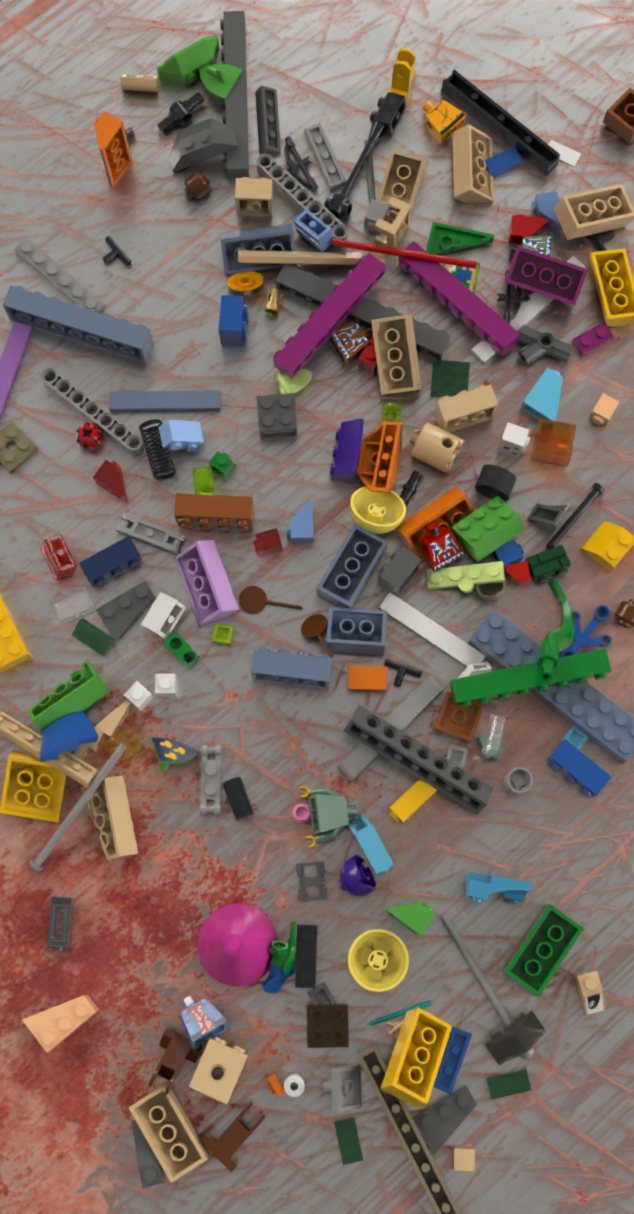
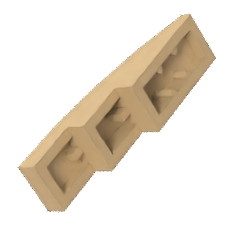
M126 701L109 713L94 727L98 734L97 742L80 744L78 750L73 755L83 761L89 749L97 753L106 736L114 739L133 705Z

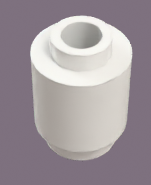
M296 1073L287 1076L284 1082L285 1092L291 1097H297L303 1093L305 1088L303 1077ZM292 1082H296L298 1084V1088L296 1090L291 1089L290 1084Z

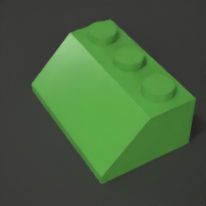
M418 902L392 906L385 910L387 914L416 936H421L435 917V914L432 913L434 909L425 902L421 904Z

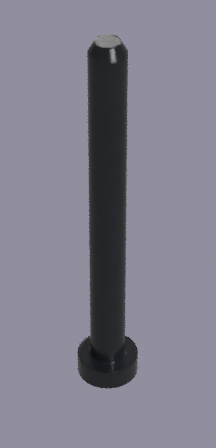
M594 483L592 485L593 490L547 543V549L554 548L598 494L602 495L605 492V489L600 484Z

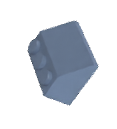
M329 607L326 643L331 652L384 656L387 611Z

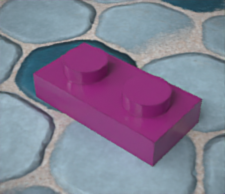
M604 322L573 338L572 342L581 356L610 342L614 336Z

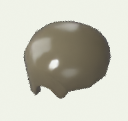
M505 582L476 584L475 587L481 598L494 601L499 599L504 593Z

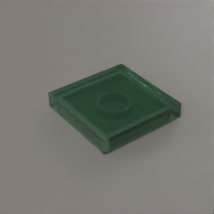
M433 359L430 396L452 397L463 390L468 392L470 362Z

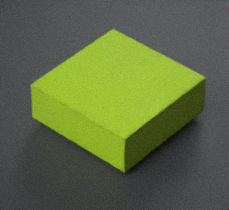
M215 623L212 643L231 646L234 626Z

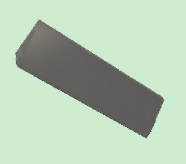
M261 85L255 92L259 154H280L277 90Z

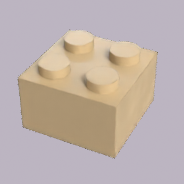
M236 178L235 204L237 216L273 217L272 179Z

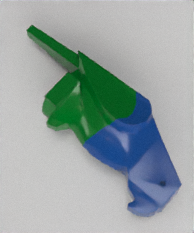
M295 921L291 922L289 940L287 942L282 940L271 941V948L269 949L272 954L269 964L270 973L265 983H261L265 992L278 993L286 979L294 974L296 956Z

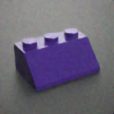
M360 418L341 422L340 429L337 428L335 439L338 440V446H334L333 457H336L335 464L331 463L330 475H333V481L349 484H355L364 419Z

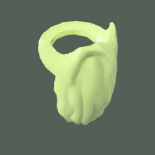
M300 369L292 379H289L279 371L273 379L279 382L281 394H295L310 382L312 372L307 369Z

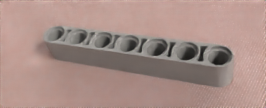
M264 153L258 156L257 169L259 175L262 178L272 179L273 188L300 214L307 209L324 223H330L328 226L332 228L334 238L348 240L347 227L271 155ZM337 234H342L343 236H342V237H337L336 235H337Z
M47 368L43 370L41 378L48 390L91 424L95 423L98 425L99 429L130 455L140 456L144 452V445L139 435L55 369ZM50 377H55L53 381H47ZM63 388H69L67 392H61ZM77 399H83L81 403H75ZM91 410H97L95 414H89ZM105 421H111L109 425H103ZM119 432H125L122 437L116 436ZM133 443H139L137 448H131Z
M431 674L385 721L403 731L446 687ZM361 743L337 768L350 781H353L379 753Z

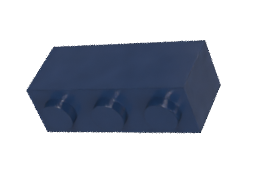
M127 536L81 561L79 565L93 587L104 584L106 579L112 576H119L128 567L133 568L137 566L142 558L130 536Z

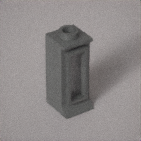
M51 897L47 946L52 947V951H65V947H71L75 898Z

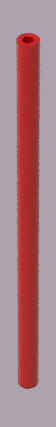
M333 238L332 246L474 269H476L477 261L336 238Z

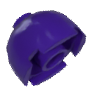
M359 855L349 858L340 868V887L343 891L347 890L353 896H365L376 890L374 888L376 887V881L369 866L367 868L364 867L362 863L365 861Z

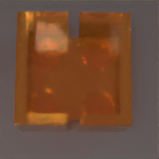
M539 418L535 429L530 461L567 467L571 460L576 425Z

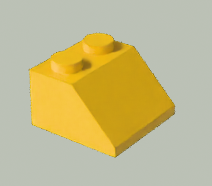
M604 521L581 547V550L610 573L634 545V535L621 526Z

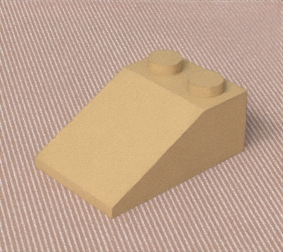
M392 149L377 201L388 204L393 196L410 204L412 211L424 179L428 160Z

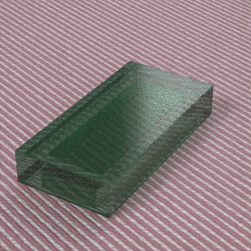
M83 618L79 620L72 633V636L101 655L106 654L114 639Z
M527 1069L486 1078L491 1100L531 1091Z
M354 1117L334 1121L343 1165L363 1161Z

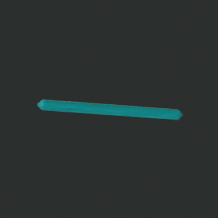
M429 1000L371 1020L368 1025L373 1026L405 1015L407 1011L417 1007L422 1009L431 1006L433 1002Z

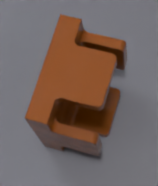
M447 691L434 729L441 731L444 736L458 741L462 739L471 743L484 705L473 702L472 706L460 708V705L454 706L452 693Z

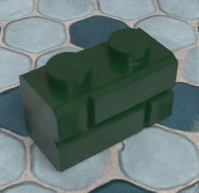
M563 545L532 555L525 560L528 563L532 581H539V583L549 580L551 575L561 576L567 573V569L571 566Z

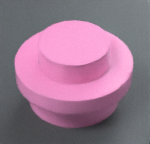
M306 803L295 805L292 811L293 818L299 823L309 821L311 818L310 806Z

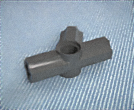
M525 325L522 326L519 332L518 342L527 346L519 350L518 355L523 364L526 365L546 354L567 362L574 346L555 339L551 333H541ZM541 342H547L549 345L545 346Z

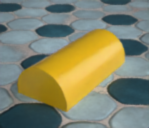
M626 249L591 252L589 259L606 325L618 327L634 322V280Z

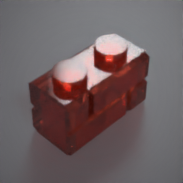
M56 535L44 539L41 551L54 580L60 581L71 578L76 569V564L72 560L63 536Z

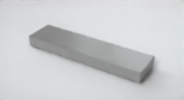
M321 123L304 128V133L329 190L333 191L344 187L346 179Z

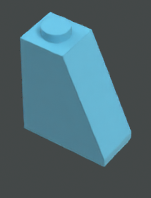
M547 367L521 406V409L550 428L553 427L557 418L563 377L560 373Z
M364 814L350 820L347 826L375 874L388 871L394 864L371 822Z

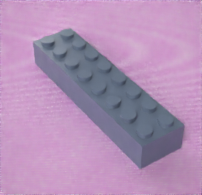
M10 285L2 304L11 321L26 324L33 328L143 363H147L154 345L150 329L145 325H135L126 319L119 320L107 313H97L91 308L84 309L72 302L68 304L62 302L57 297L49 298L38 291L30 292L22 286L15 287Z

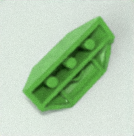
M218 36L204 37L172 55L163 65L157 68L158 79L161 82L182 86L193 83L200 77V68L216 63L219 51Z

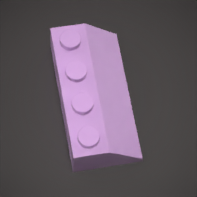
M214 540L196 541L174 557L198 626L226 618L239 610Z

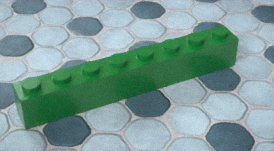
M606 648L558 658V665L553 668V678L547 682L540 679L541 667L538 662L453 679L449 684L454 706L460 705V708L472 706L473 702L479 701L480 704L491 702L492 698L498 697L499 700L510 698L511 694L518 693V696L530 694L531 690L537 689V692L549 690L550 686L556 685L557 688L568 686L569 682L575 681L576 684L587 682L589 678L595 677V680L607 678V675L612 670Z

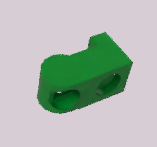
M176 631L163 642V646L187 668L191 667L199 659V656Z

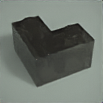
M533 1011L526 1014L523 1012L519 1013L513 1018L514 1022L507 1024L503 1031L497 1029L489 1035L491 1039L485 1045L499 1066L526 1053L546 1033V1030Z

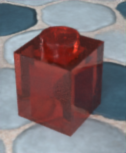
M277 528L255 534L256 540L253 541L255 551H260L261 557L283 551Z

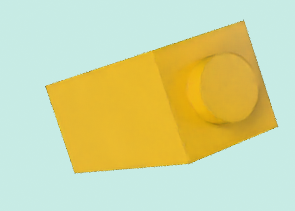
M419 779L389 807L391 811L389 815L396 823L398 821L403 823L437 789Z

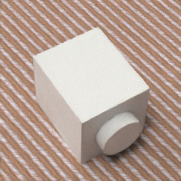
M155 674V694L157 697H177V676L175 674Z
M138 681L124 694L126 699L139 711H142L154 698Z

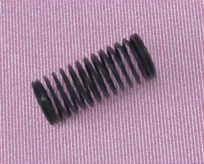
M153 419L142 423L139 426V430L144 441L143 444L145 445L151 471L153 472V478L162 480L172 477L177 471L174 468L171 450L169 448L162 449L159 426L163 423L161 420ZM159 423L158 426H153V427H150V428H147V429H143V428H145V427H147V426H149V425ZM173 470V472L169 474L157 475L159 473H164Z

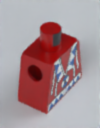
M437 523L427 526L429 534L423 537L421 542L426 564L431 570L436 572L465 555L454 535L445 526L439 528Z

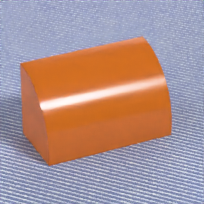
M348 666V689L387 690V666Z

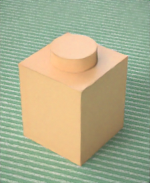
M603 393L589 418L598 425L606 426L619 401Z

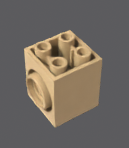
M215 1037L214 1040L209 1039L189 1088L228 1106L248 1055L245 1054L246 1050L235 1045L232 1049L226 1046V1041ZM216 1069H220L224 1073L220 1080H215L212 1077V1073Z

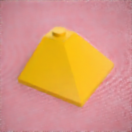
M12 750L7 761L0 813L59 823L67 775L45 761L40 762L39 758L32 753Z

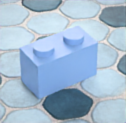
M167 420L159 426L163 448H170L173 451L179 449L194 451L204 443L200 422Z

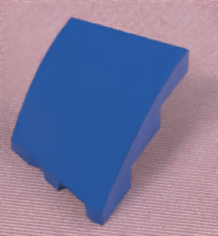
M83 711L64 716L43 730L40 762L56 760L59 753L77 751L79 744L97 742L98 734Z

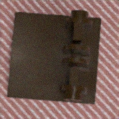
M348 1004L307 1005V1048L349 1047Z

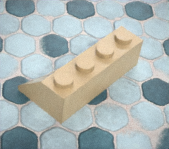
M123 776L105 777L87 802L89 809L93 810L95 816L93 822L95 827L100 829L99 839L108 861L136 855L138 850ZM90 784L87 787H81L83 793L87 790Z

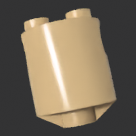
M427 422L423 429H415L409 442L414 444L411 456L449 474L465 440Z

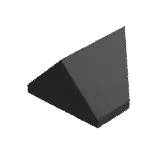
M537 503L527 519L553 534L571 504L543 505Z

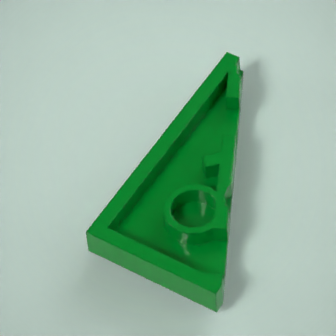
M433 222L426 252L437 255L492 243L494 235Z

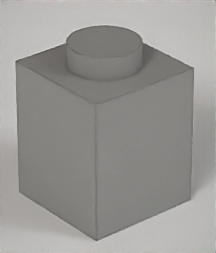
M372 199L365 215L364 226L371 231H376L375 224L378 219L386 221L389 205Z

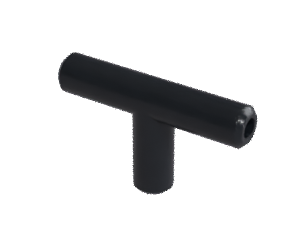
M612 230L600 235L598 233L591 234L598 251H607L602 241L615 236Z
M107 236L105 241L113 250L105 255L102 260L107 264L119 256L126 265H130L132 260L111 236Z
M388 658L384 662V666L398 670L394 685L397 687L401 686L405 673L421 677L422 670Z

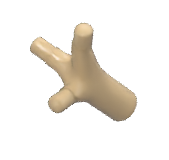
M403 1020L399 1022L387 1021L386 1025L393 1027L388 1032V1035L396 1032L395 1038H398Z

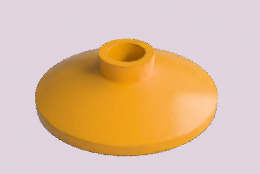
M254 271L237 273L228 279L227 285L231 290L247 293L263 283V276Z

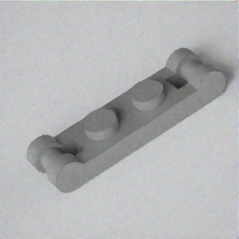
M123 513L121 517L122 522L116 528L118 533L149 543L173 554H179V547L184 542L185 536ZM129 523L133 524L131 529L127 528ZM169 538L174 539L172 545L168 543Z
M202 745L200 816H206L207 814L220 816L222 745H215V747ZM208 754H215V760H208ZM207 800H214V806H207Z

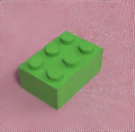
M498 495L452 526L457 542L478 562L524 530L520 515Z

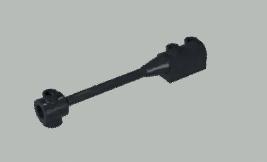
M388 92L385 98H379L377 103L378 111H372L370 115L372 127L368 142L341 194H334L332 199L327 198L324 206L337 219L340 220L343 216L349 217L352 211V203L349 202L347 196L374 144L377 143L384 133L393 134L407 107L404 95Z

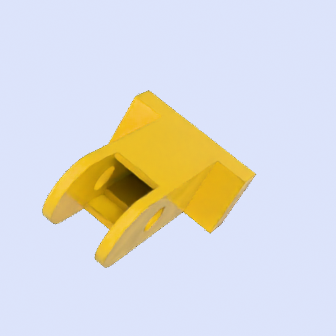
M402 48L398 51L397 61L393 65L390 92L404 95L406 101L416 74V70H414L416 56L413 51Z

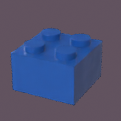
M221 296L218 328L221 345L243 346V339H247L246 323H248L249 312L248 304L244 303V296Z

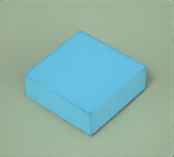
M573 725L561 741L566 739L580 750L589 737Z

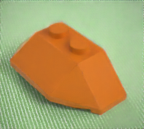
M383 421L379 424V427L363 439L356 474L371 492L390 493L396 483L402 451L401 422Z

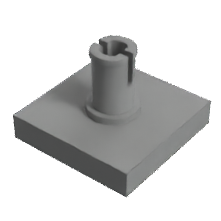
M360 1065L331 1068V1081L323 1082L322 1091L324 1094H332V1112L339 1113L362 1108Z

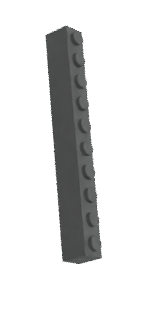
M223 11L224 19H220L221 30H224V34H221V46H224V50H221V61H224V64L242 69L226 99H222V108H225L226 111L222 113L223 124H226L227 127L235 131L239 146L223 153V156L226 155L227 159L223 160L224 172H227L228 179L249 178L244 11Z
M284 264L276 279V289L320 308L324 298L333 293V289L336 286L326 278L321 279L313 272L303 271L295 264ZM364 297L345 320L352 323L356 322L363 328L368 326L372 328L371 320L403 314H400L394 308L382 306L378 301H371ZM412 317L417 352L441 362L450 343L451 336L444 330H436L428 323L418 322Z

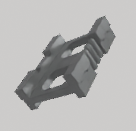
M324 861L296 864L300 889H298L299 902L327 899V890L324 887L325 879H323L325 877L323 875L325 874ZM316 865L317 876L305 877L304 867ZM317 885L319 887V896L308 898L306 896V887Z

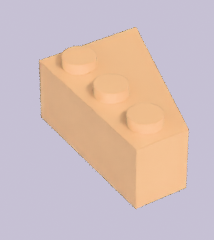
M83 995L22 1019V1021L48 1053L100 1010L88 995Z

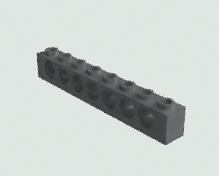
M358 705L343 730L345 733L477 815L487 806L493 787L361 705Z

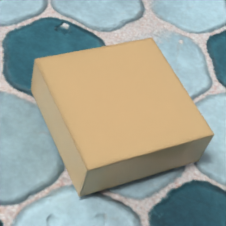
M454 1147L453 1170L475 1171V1149Z

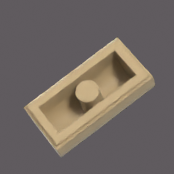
M124 74L121 77V89L157 92L158 77Z

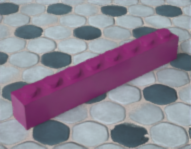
M415 241L404 249L427 253ZM398 256L399 266L403 271H408L414 281L421 283L429 294H434L438 298L440 304L450 308L455 317H460L469 329L476 331L478 337L483 341H487L496 353H501L504 356L519 341L520 333L440 263Z
M368 253L365 257L362 256L354 270L348 271L345 280L335 286L330 296L324 298L318 310L315 309L310 314V319L299 326L295 336L289 337L285 343L286 346L275 353L273 357L274 367L289 379H292L386 274V265L371 253Z

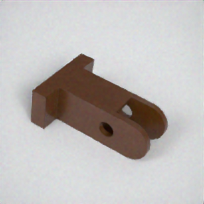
M166 1028L159 1043V1046L165 1048L166 1051L148 1086L152 1087L157 1076H160L170 1081L164 1093L168 1095L186 1059L196 1064L203 1046L201 1045L193 1050L188 1038Z
M252 1102L244 1108L217 1140L208 1133L201 1141L230 1172L238 1165V1162L232 1155L266 1117L263 1114L251 1129L240 1120L253 1105Z

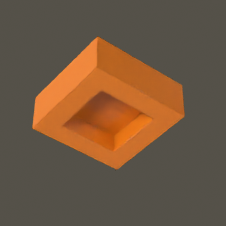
M274 1072L268 1076L269 1082L266 1084L271 1093H277L278 1097L285 1093L284 1086L277 1074Z

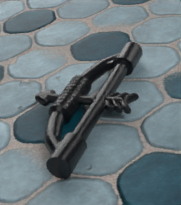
M291 136L286 137L284 153L288 168L284 169L291 171L293 177H296L303 185L311 187L312 191L317 190L318 185L306 168L307 165L313 162L309 161V156L301 159ZM289 149L292 150L298 164H294L290 158ZM301 166L308 181H305L299 175L297 167Z
M509 269L505 271V279ZM506 282V295L504 293H497L499 296L497 301H505L503 319L510 324V321L517 316L522 300L527 302L531 298L527 295L522 297V290L516 285L515 296H510L511 284ZM510 299L514 300L515 306L512 315L509 314Z

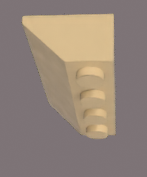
M468 124L452 133L454 198L466 204L493 203V176L488 172L485 163L486 159L492 157V137Z
M412 314L371 320L381 395L422 389Z
M166 1082L131 1105L129 1109L172 1183L205 1162L210 1155L201 1143V1139L173 1090L170 1089L168 1095L164 1094L169 1084Z

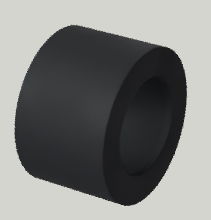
M486 464L482 467L475 489L487 498L493 499L498 495L503 501H508L517 478L505 468Z

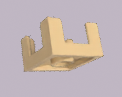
M392 196L388 204L399 209L400 212L397 213L391 210L387 217V222L378 219L375 224V230L386 235L387 239L377 235L374 238V243L379 246L395 248L409 225L411 205Z

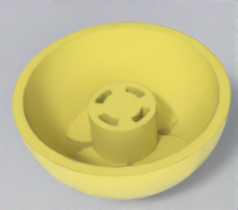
M364 486L353 493L350 501V511L355 523L373 534H384L394 530L401 524L406 514L404 501L392 490L390 493L371 492Z
M373 929L366 931L355 939L349 950L348 966L350 973L355 981L365 989L375 992L390 990L396 987L407 973L409 966L407 948L397 935L388 930Z

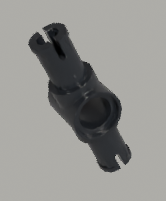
M197 92L187 101L181 102L178 100L174 102L169 109V116L157 124L159 130L164 134L174 125L179 123L181 125L187 124L192 118L193 110L205 101L203 96Z

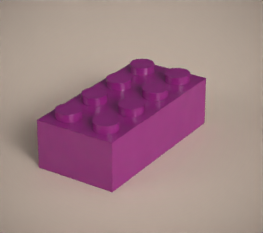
M517 246L505 282L576 305L588 269Z

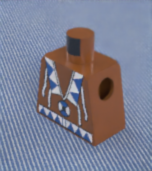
M354 322L337 328L328 339L345 367L360 357L365 347L369 345L368 339L373 336V330L371 326L361 330L359 325Z

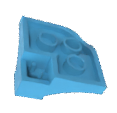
M473 872L466 873L464 880L466 883L465 896L470 897L469 901L482 903V900H488L489 895L501 892L502 898H506L507 903L518 905L519 901H525L526 893L532 891L533 883Z

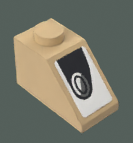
M591 970L573 975L585 1016L605 1011L604 994L598 972Z

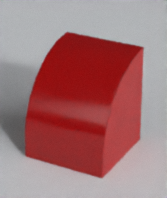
M527 562L504 566V575L508 581L516 585H529L531 576Z

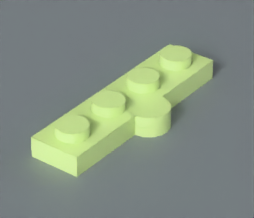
M503 561L447 567L441 568L436 572L427 570L428 589L459 587L462 592L470 593L474 589V584L505 582Z

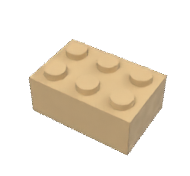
M491 384L487 386L479 385L474 390L468 392L463 390L455 396L440 398L437 401L435 417L439 428L451 432L493 419L498 408V402Z

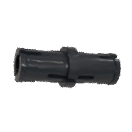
M413 470L407 483L403 485L400 495L406 508L412 496L416 494V489L424 477L415 470Z

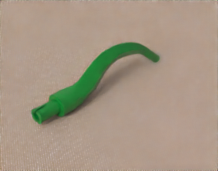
M556 577L550 579L549 582L561 602L564 620L562 627L549 631L541 644L538 664L541 667L540 679L546 682L553 678V668L558 665L559 652L565 650L573 643L575 635L571 609Z

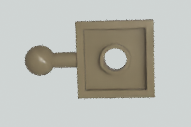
M13 421L0 431V463L11 472L38 449L35 443ZM9 443L16 444L13 450H7L6 446Z

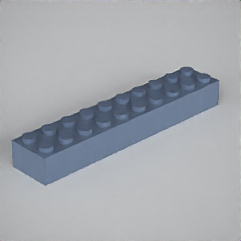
M494 609L468 641L470 646L484 654L485 658L501 670L538 662L541 648L538 643ZM574 681L569 682L568 686L557 688L555 685L550 686L549 690L537 692V689L530 691L531 694L572 726L575 725L585 733L591 741L619 763L627 762L634 753V718L588 682L576 684Z

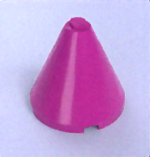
M230 904L214 911L203 923L197 942L198 956L206 972L216 981L229 986H245L260 980L267 974L272 954L269 951L271 941H278V937L273 923L262 911L246 904Z

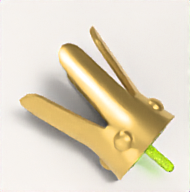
M276 288L273 289L272 294H268V289H266L267 304L264 311L269 313L270 317L272 314H278L280 303L285 295V292H283L276 302Z

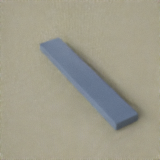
M220 390L109 392V411L220 410Z

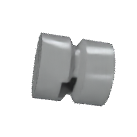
M523 767L512 769L504 778L505 790L515 796L524 794L531 788L533 783L531 773Z

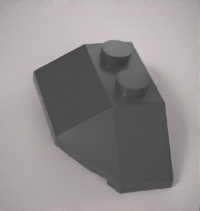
M213 118L179 130L169 155L172 171H179L238 148L235 131Z

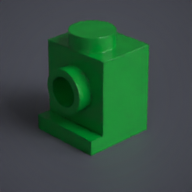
M218 451L209 461L210 470L225 480L236 467V464L233 463L232 458L228 454H221Z

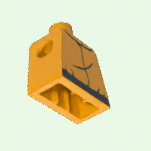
M441 100L436 106L427 101L422 108L427 113L424 124L440 145L447 141L453 135V132L465 125L466 114L445 100Z

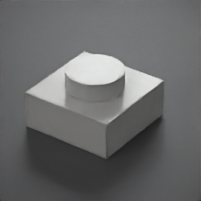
M449 745L446 759L464 769L468 749Z

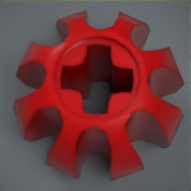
M89 422L83 423L84 426L82 428L78 427L76 430L78 433L75 436L76 441L80 443L79 445L86 450L89 447L90 450H94L96 445L100 446L103 442L100 439L103 437V431L95 423L91 425Z

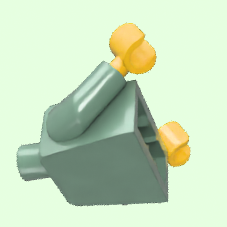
M301 786L299 788L300 790H307L306 795L299 796L302 799L309 798L313 835L305 837V839H313V844L307 846L309 848L315 846L317 842L321 844L334 840L343 832L344 826L349 825L348 817H355L357 815L356 806L347 805L346 798L339 796L338 792L329 787H312L308 789L306 786Z

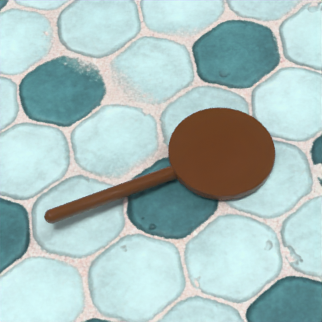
M257 586L246 587L239 595L241 609L249 614L261 612L266 607V604L296 609L303 608L301 605L267 600L264 590Z
M322 614L308 617L301 626V633L304 637L310 639L319 637L330 658H333L330 648L321 635L328 626L326 617Z

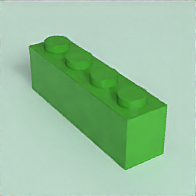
M88 659L83 662L84 667L79 671L74 670L70 674L71 678L64 684L59 683L51 696L46 695L28 711L32 721L41 733L60 718L88 709L91 704L104 698L110 692Z

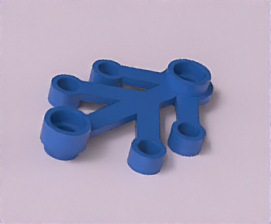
M600 605L594 610V618L582 634L579 622L581 616L576 611L571 612L572 615H576L578 618L574 621L575 643L571 648L569 646L561 651L558 658L579 654L577 652L581 647L596 645L607 647L611 644L612 638L607 634L601 637L588 638L600 622L606 621L609 618L610 610L607 606ZM598 612H603L604 617H599ZM602 638H607L609 643H603Z

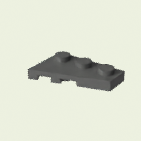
M145 580L96 609L115 643L156 597Z
M466 1085L413 1116L433 1155L438 1152L477 1105Z

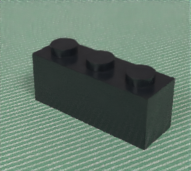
M297 924L295 988L316 987L317 925Z

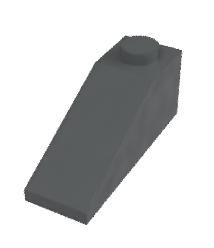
M132 1120L142 1188L161 1184L166 1179L165 1172L136 1120Z

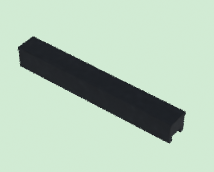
M455 69L452 71L451 76L443 80L441 91L511 148L516 147L518 153L543 174L548 176L559 164L560 154Z

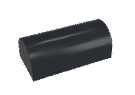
M236 777L222 783L236 821L255 814L241 777Z

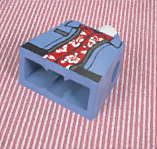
M188 996L182 1001L185 1010L180 1013L181 1022L193 1050L227 1030V1020L207 999H202L196 1003L192 996Z

